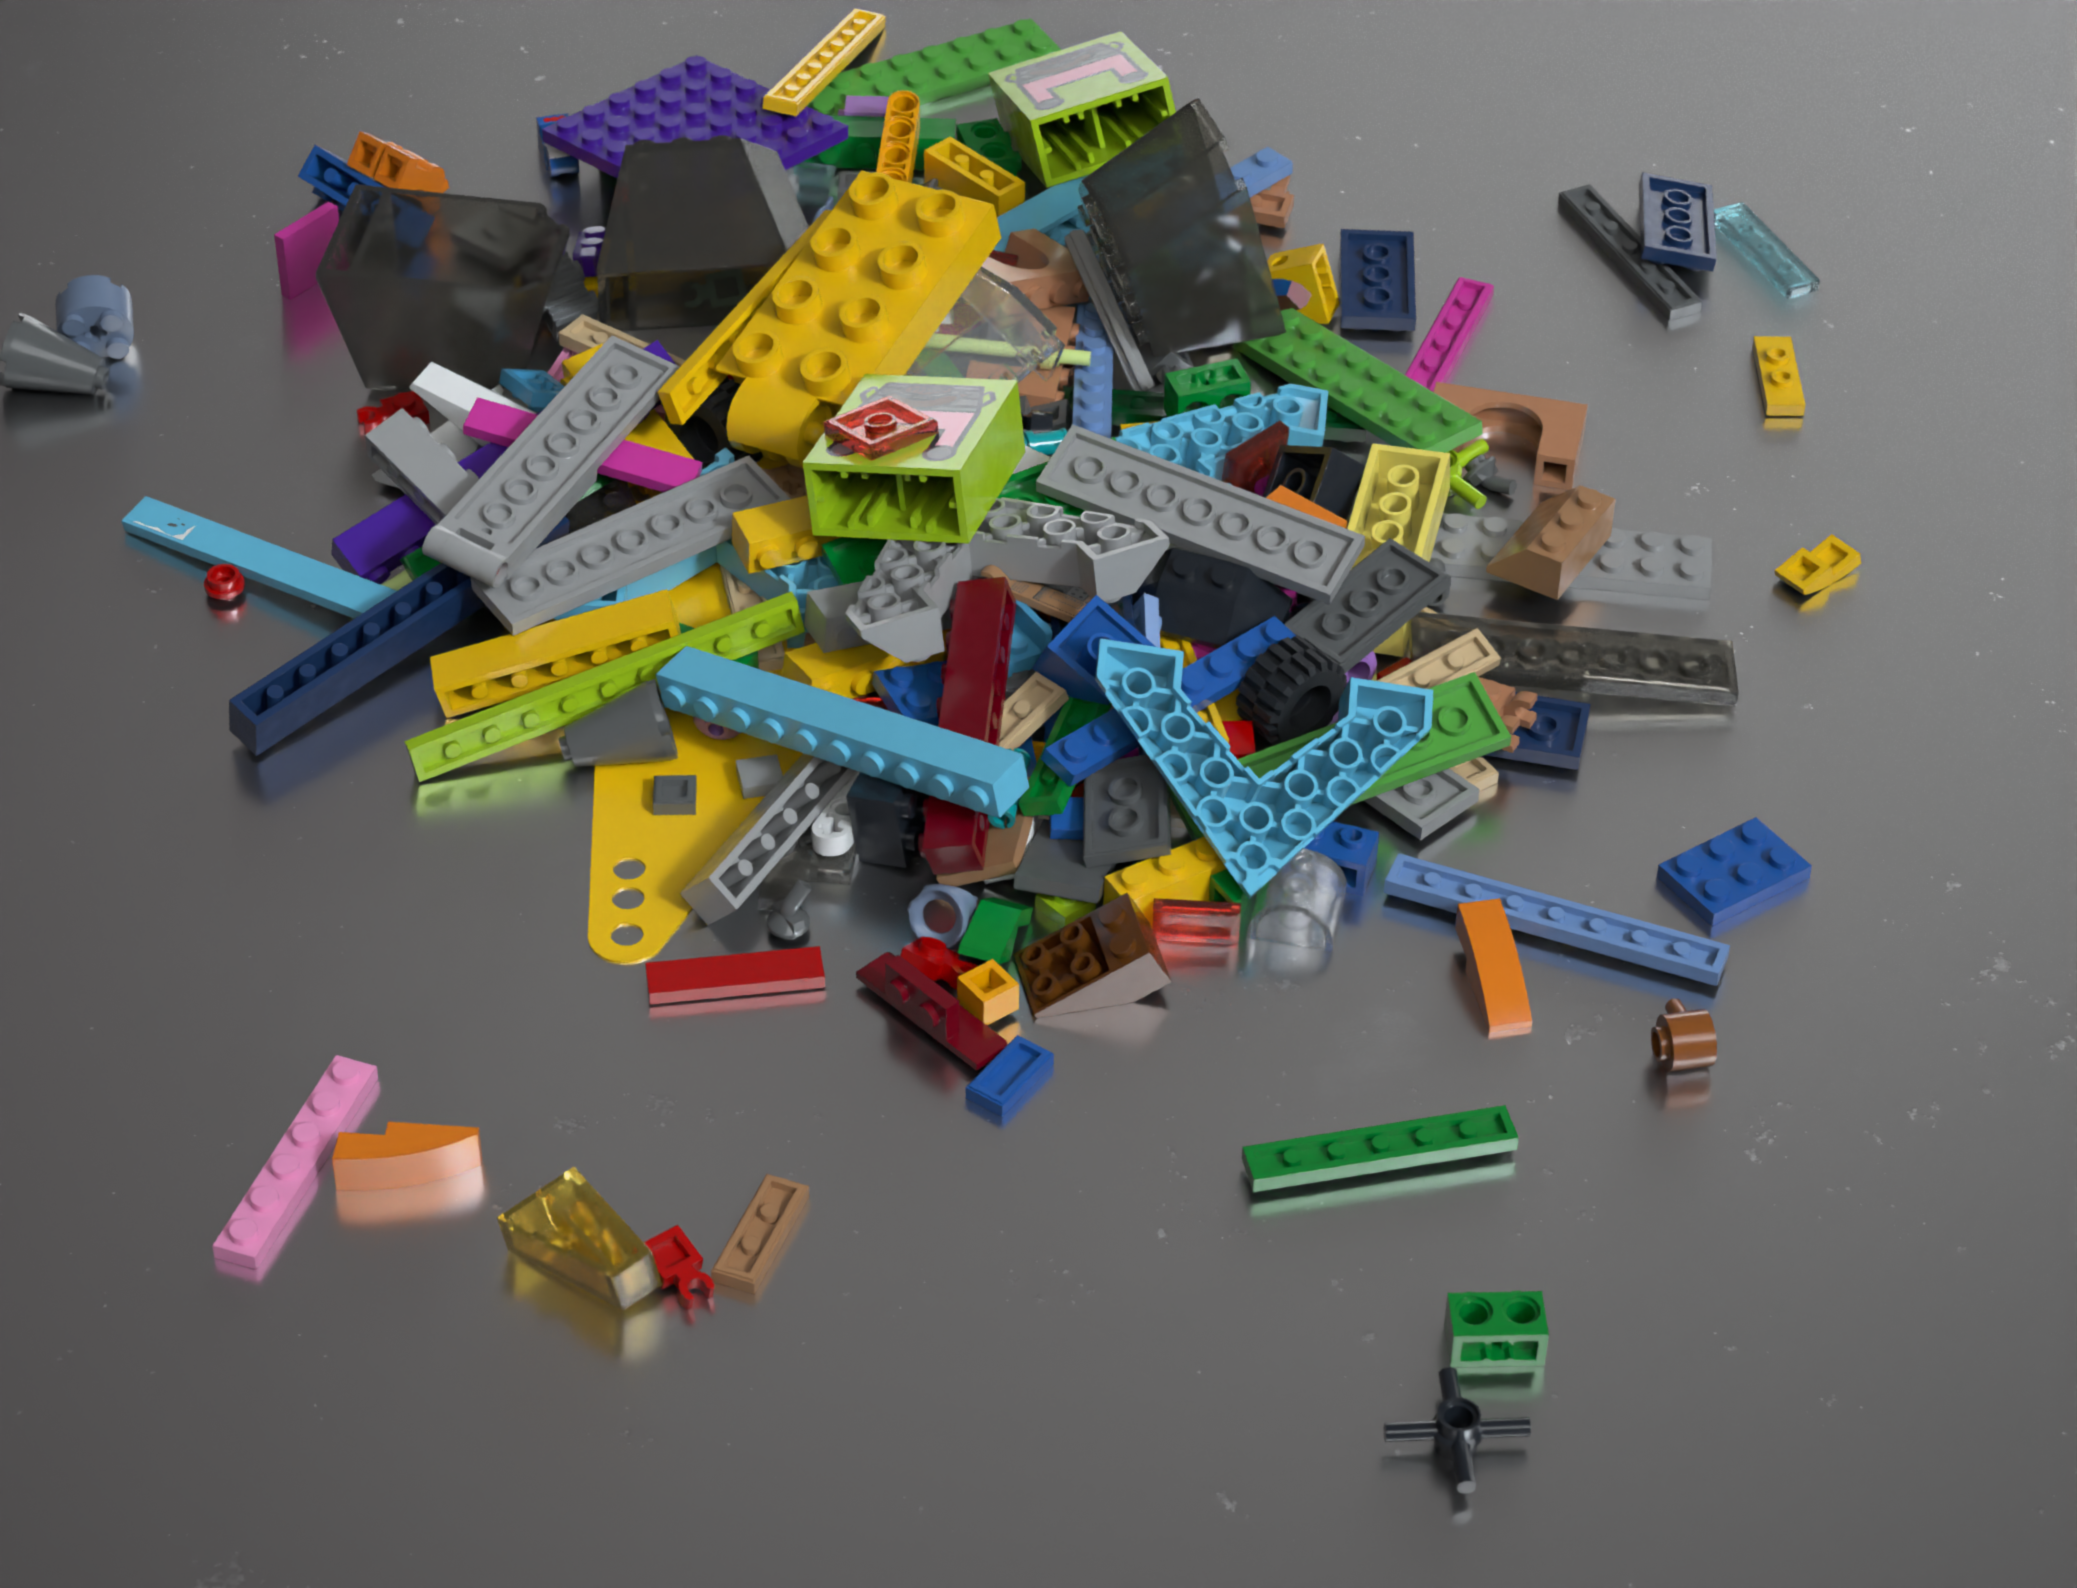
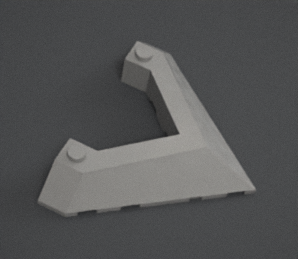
M1005 497L996 498V501L969 544L888 539L874 563L875 572L872 576H866L857 592L858 601L855 605H849L846 610V621L862 639L905 663L924 661L930 655L945 651L940 618L949 608L951 599L956 598L958 581L970 580L972 576L984 577L980 574L981 570L987 565L999 567L1010 580L1081 587L1091 598L1098 595L1104 602L1113 603L1123 596L1136 593L1170 545L1169 537L1149 520L1136 519L1135 525L1115 522V517L1112 514L1085 510L1079 517L1064 514L1063 507Z

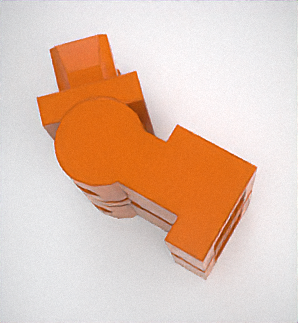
M359 132L346 165L374 178V180L397 191L431 213L442 206L440 195L449 189V183L445 178L443 168L434 163H429L428 160L409 150L403 149L394 142H385L370 133Z

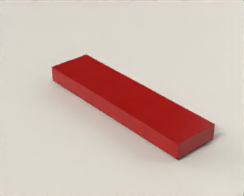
M820 946L645 963L649 1004L825 988V974Z

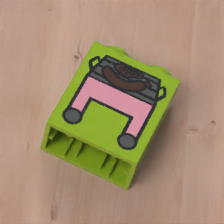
M1122 31L988 73L1000 124L1004 131L1009 132L1013 150L1019 152L1021 159L1046 188L1183 145L1168 76Z
M865 374L803 461L813 535L969 544L1025 454L1018 380Z

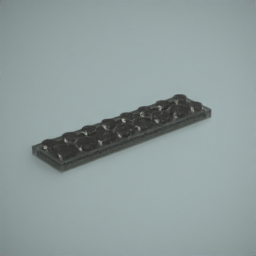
M1419 612L1409 620L1410 663L1478 628L1501 657L1499 666L1478 677L1507 686L1736 706L1739 696L1733 641Z

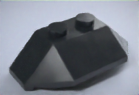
M1177 548L1168 549L1163 553L1136 593L1132 594L1133 605L1144 593L1158 598L1159 616L1162 618L1161 635L1216 649L1273 616H1276L1284 624L1293 603L1290 596L1271 582L1259 578L1247 567Z

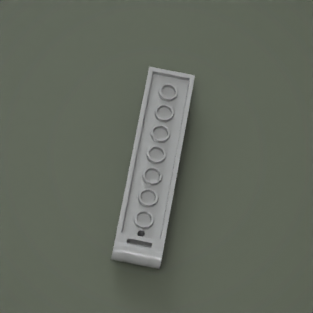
M612 335L439 524L431 528L423 543V554L494 589L498 588L505 579L508 580L596 482L597 469L660 400L657 391L680 366Z

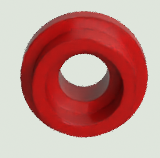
M230 564L213 566L208 570L207 577L204 580L206 594L219 600H230L239 595L245 587L243 575L239 573L235 566Z

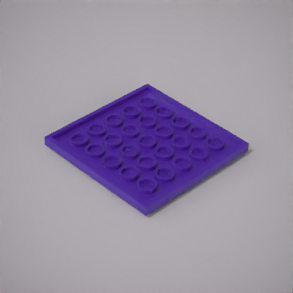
M696 55L688 57L685 61L671 68L663 69L660 73L646 80L638 81L635 85L621 92L613 93L596 104L588 105L573 115L557 120L556 123L542 129V137L544 143L693 216H697L848 139V125L808 106L797 116L762 109L763 97L770 89L757 84L754 80L746 79L731 72L728 68L718 66L702 56Z

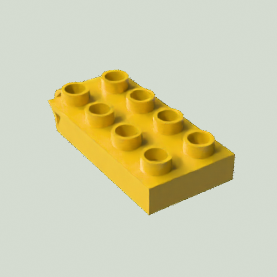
M861 170L715 368V371L731 375L736 383L741 384L732 399L727 417V436L732 448L750 454L761 451L764 457L774 461L786 458L789 464L803 469V461L865 374L905 375L1000 241L1001 233L994 204L960 196L950 190H936L893 179L883 173H870Z

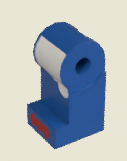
M568 113L536 117L538 148L550 177L580 172L579 159L543 142L542 129L556 123L561 118L568 117Z

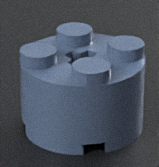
M100 275L82 276L67 283V289L62 293L59 291L56 296V331L101 357L110 356L114 359H121L127 356L134 338L133 305L128 289L122 284L120 288L111 283V278Z

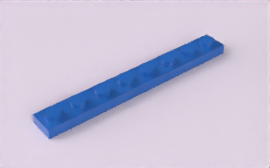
M1273 616L1183 668L1181 690L1192 701L1190 706L1197 713L1238 689L1240 683L1245 678V673L1260 654H1263L1272 644H1278L1281 639L1287 637L1291 639L1296 635L1276 616ZM1114 708L1046 747L1041 760L1071 787L1141 745Z

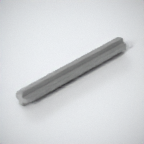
M1082 229L1072 230L1065 236V244L1132 390L1146 391L1153 388V379L1086 233Z

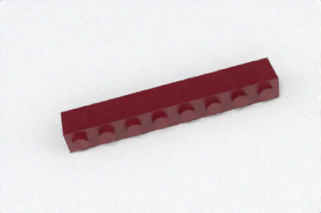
M1006 576L958 581L956 599H951L950 601L952 628L951 631H947L945 638L948 658L947 663L941 667V679L944 686L943 696L937 699L938 727L999 746L1016 612V600ZM929 795V798H925L923 801V815L926 821L925 830L919 834L918 847L921 857L927 859L934 875L984 870L990 823L988 814L974 811Z

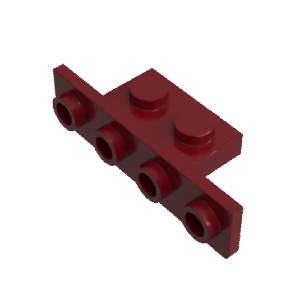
M885 952L856 971V978L976 1071L992 1061L1007 1046V1041L964 1009L959 1005V1000L900 955L895 956L891 952Z

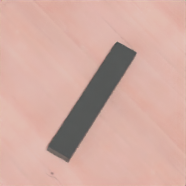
M1590 184L1559 193L1558 204L1669 321L1701 312L1702 301L1667 264L1659 265L1647 259H1641V237Z

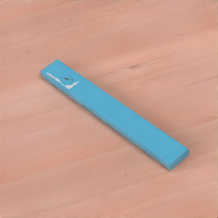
M147 496L121 521L124 530L215 566L219 564L233 565L244 577L354 619L396 592L394 589Z

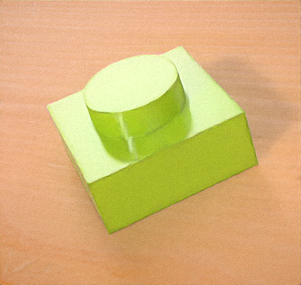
M1036 894L1035 907L1061 928L1096 910L1095 903Z

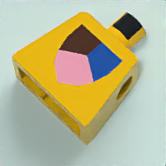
M1315 244L1274 253L1268 258L1260 275H1250L1247 280L1249 297H1266L1272 316L1277 315L1282 310L1293 308L1319 324H1329L1340 305L1324 244Z

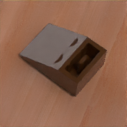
M1128 893L1014 953L1033 1014L1036 1018L1134 1003L1172 982L1150 922Z

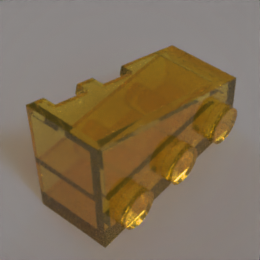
M572 1167L497 1217L508 1251L623 1311L662 1285L652 1251L575 1167Z

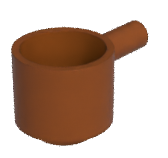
M1670 999L1665 1005V1010L1668 1014L1659 1015L1656 1026L1651 1029V1047L1656 1061L1662 1062L1667 1072L1713 1066L1717 1057V1040L1709 1012L1706 1009L1687 1011L1679 999Z

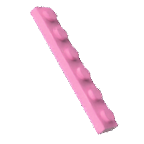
M338 1055L334 1057L212 1245L214 1258L254 1270L258 1269L335 1148L339 1132H345L377 1082V1066Z

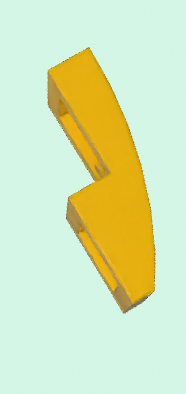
M1831 534L1810 552L1803 547L1775 569V576L1803 595L1819 591L1849 574L1861 564V555L1858 551Z

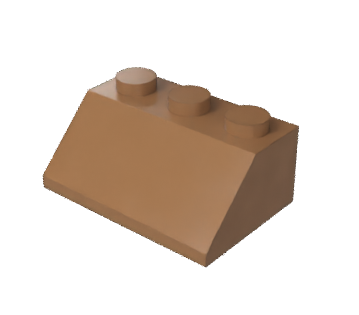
M1579 485L1541 502L1487 565L1486 572L1558 600L1611 536L1616 498Z

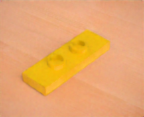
M1754 336L1752 348L1766 415L1804 416L1805 400L1791 336Z

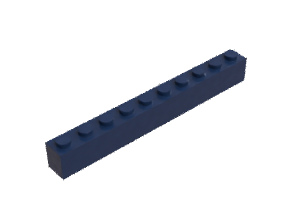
M564 516L537 548L568 535L570 520ZM442 563L433 567L229 700V731L256 756L484 607L485 603L472 590L471 577Z

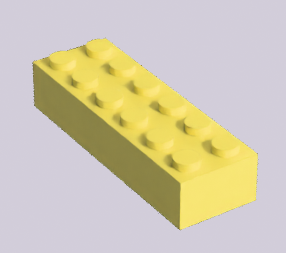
M1372 443L1347 527L1348 530L1365 536V546L1352 568L1389 538L1430 562L1450 489V453ZM1414 617L1373 650L1374 653L1403 657Z

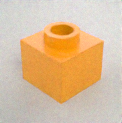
M991 959L957 977V1000H959V1005L988 1026L1019 1009V983L994 959Z

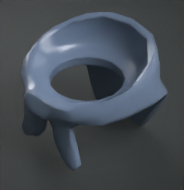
M945 884L925 885L923 890L915 899L910 901L907 907L911 929L917 939L922 936L933 937L943 941L946 944V948L957 950L974 916L978 899L968 891L956 886ZM935 899L944 900L953 907L956 914V922L950 931L944 933L935 932L925 924L923 910L929 901Z

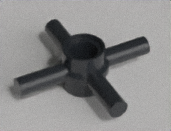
M1446 1367L1438 1373L1443 1402L1439 1405L1433 1420L1384 1423V1441L1434 1440L1436 1453L1443 1459L1453 1462L1457 1490L1460 1493H1471L1477 1487L1472 1457L1475 1455L1477 1446L1481 1443L1482 1439L1530 1437L1531 1421L1530 1417L1481 1419L1479 1407L1473 1401L1461 1396L1457 1370L1452 1367Z

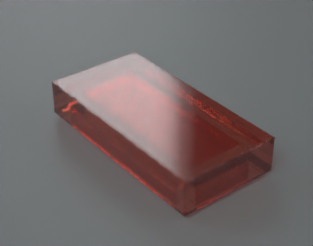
M1154 898L1152 930L1156 940L1238 945L1241 903Z

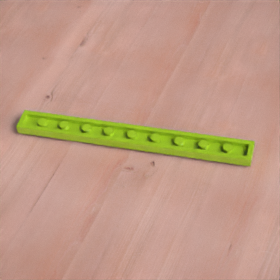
M792 591L406 740L404 742L415 775L419 782H422L568 725L645 681L655 679L658 684L656 673L686 646L729 660H735L804 633L805 629L798 601Z

